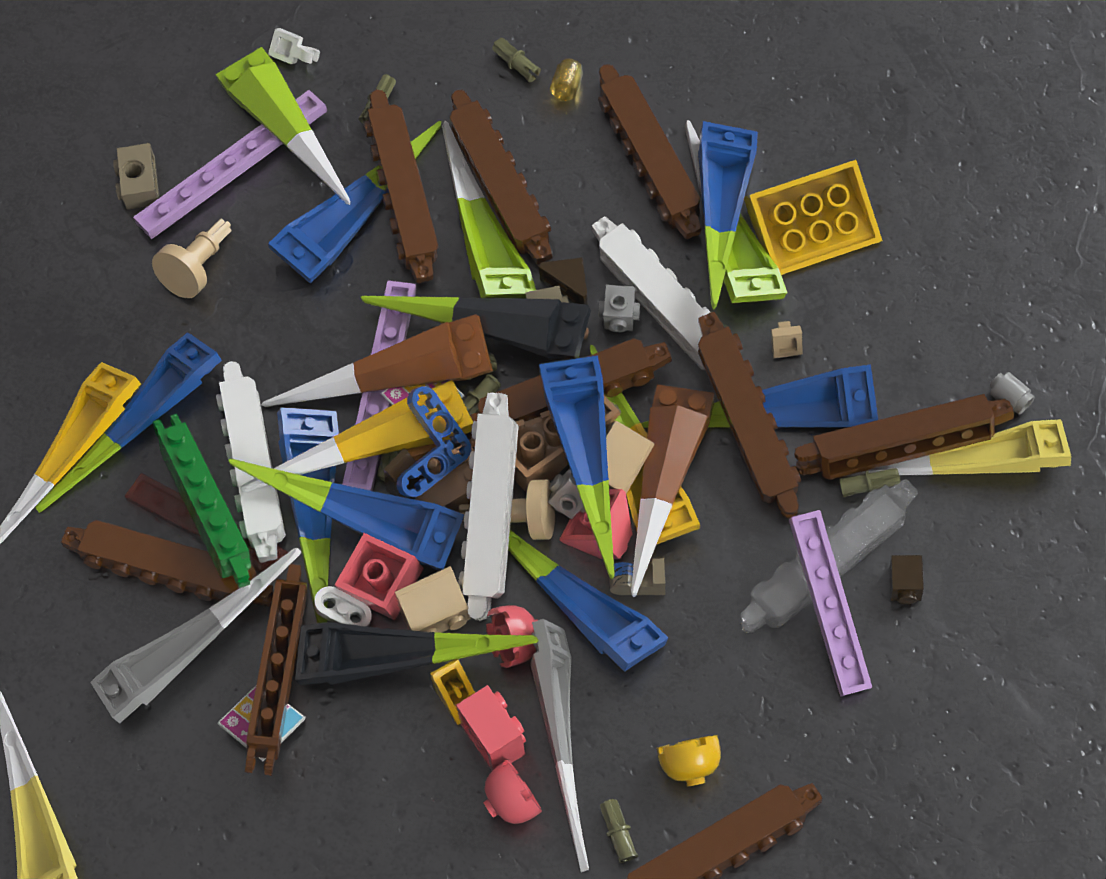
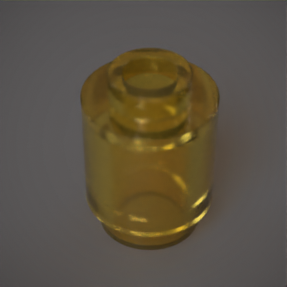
M564 59L557 65L550 85V91L558 100L567 101L576 97L583 76L582 65L578 61Z

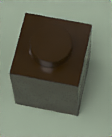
M891 555L889 567L891 601H898L901 604H912L916 601H921L924 590L922 555Z

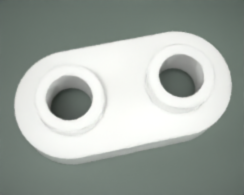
M332 586L320 589L315 596V611L324 619L334 623L369 627L372 615L370 608L365 603ZM332 601L335 606L333 608H326L324 602ZM357 615L361 621L354 623L350 620V617Z

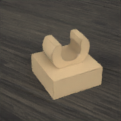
M790 321L778 322L779 328L771 329L773 357L803 355L801 326L791 327Z

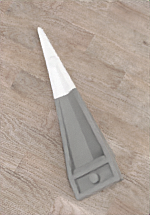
M294 548L250 581V585L236 590L186 623L113 661L90 683L112 718L121 723L142 703L145 705L150 703L301 554V551L298 548Z
M545 619L532 622L534 628L532 635L539 640V642L534 643V646L539 652L533 654L530 664L580 871L583 872L589 870L580 824L572 763L570 729L571 654L565 630Z

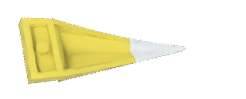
M1062 420L1030 421L994 433L991 440L867 471L873 473L897 468L899 475L1040 472V467L1071 466V453ZM863 471L847 476H858L861 474H866V472Z
M0 692V730L12 801L17 879H77L74 870L77 866L2 692Z

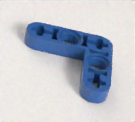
M427 386L413 389L408 394L407 404L436 447L398 477L397 489L401 495L407 498L422 495L470 456L472 450L467 436L435 391ZM418 394L420 396H427L428 399L425 400L426 406H419L417 404V401L420 399ZM428 408L437 409V411L430 413L427 417L425 416V413L430 412ZM436 416L445 419L446 428L442 433L436 432L433 428V420ZM451 432L454 433L453 436L449 437V440H442L443 437L450 435ZM452 442L454 444H461L462 447L459 449L461 454L452 453L451 450L454 448ZM431 458H436L441 463V470L436 475L430 473L427 467L428 461ZM421 474L425 477L415 483L416 490L407 489L406 486L409 484L407 478H417Z

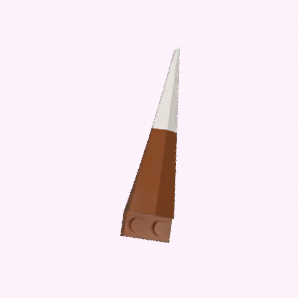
M472 315L453 322H445L266 400L261 405L271 407L389 388L442 383L450 380L460 381L493 372L480 318L478 315Z
M657 384L653 404L650 408L647 439L655 445L644 462L631 585L633 598L637 595L672 505L710 424L715 402V393Z

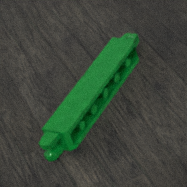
M177 414L170 416L172 427L164 429L160 420L153 421L162 458L220 577L223 579L232 576L239 589L250 585L248 572L251 569L249 549L186 423H181Z

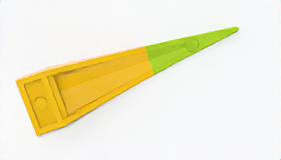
M590 345L591 355L598 353L595 347ZM622 392L615 397H606L621 410V414L615 420L647 439V432ZM644 464L626 494L636 531L638 528ZM680 487L657 544L700 529L696 513L682 487Z

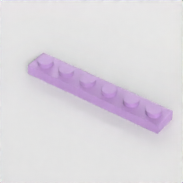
M817 510L791 517L789 523L840 697L870 689L872 684L821 511Z

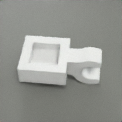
M278 28L274 31L268 55L289 64H295L297 59L311 64L312 60L318 61L320 51L312 47L302 46L303 37Z

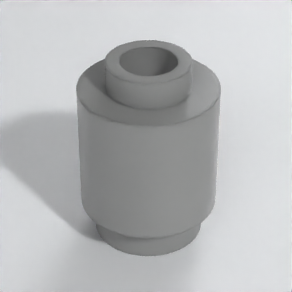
M1010 372L1005 375L999 373L990 383L992 388L990 395L996 400H1009L1013 410L1019 415L1031 405L1035 398L1030 393L1031 390Z

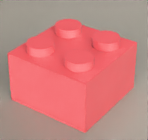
M363 533L335 586L339 590L365 603L370 609L395 620L400 612L395 592L417 582L424 568L415 556Z
M487 685L456 705L461 726L491 771L507 759L513 763L525 755L524 743L526 739L522 734L525 731L516 716L509 717L505 709L508 706L498 691L493 693Z

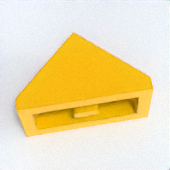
M455 659L433 671L430 675L435 691L455 723L459 725L461 723L456 705L473 695L475 691L459 660Z

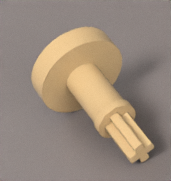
M222 218L219 219L207 232H200L186 249L175 244H167L162 247L152 259V267L159 281L177 296L182 298L195 297L207 283L206 272L202 264L219 250V243L232 231L230 229L231 224L228 221L224 222Z
M531 480L528 485L526 498L512 499L510 523L527 522L528 530L533 540H549L553 535L555 509L548 503L552 491L549 489L551 484L549 480ZM470 504L459 505V512L465 516V512L470 509Z

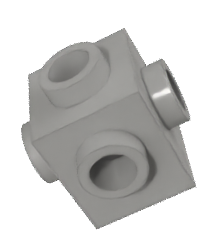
M606 285L605 301H599L598 317L604 319V329H610L613 332L633 331L634 320H639L640 303H635L634 286Z
M569 469L563 476L558 474L549 486V489L552 491L548 503L556 511L572 519L579 511L584 513L585 509L571 470Z

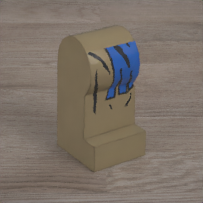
M664 558L652 559V562H649L637 595H666ZM626 562L614 564V578L612 580L609 577L611 593L632 595L631 585L634 564Z

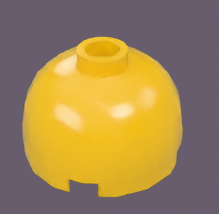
M718 735L681 741L671 746L668 744L657 747L658 758L663 771L675 781H686L687 787L706 783L705 776L714 773L719 766L721 758Z

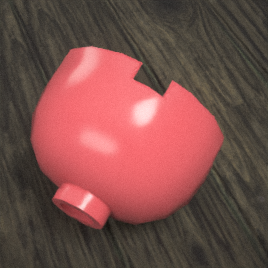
M514 605L492 608L488 612L487 616L492 615V623L486 624L487 635H532L534 632L532 622L538 620H535L525 608ZM534 644L494 651L492 654L494 657H498L500 654L501 659L504 661L500 665L510 668L528 661L536 653L537 649Z
M507 759L488 775L484 788L488 799L483 803L493 818L499 815L508 823H524L540 814L542 810L525 781L523 782L520 776L516 775L518 771Z

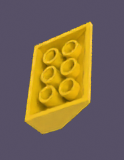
M857 160L744 197L756 235L765 251L779 268L781 275L883 241Z

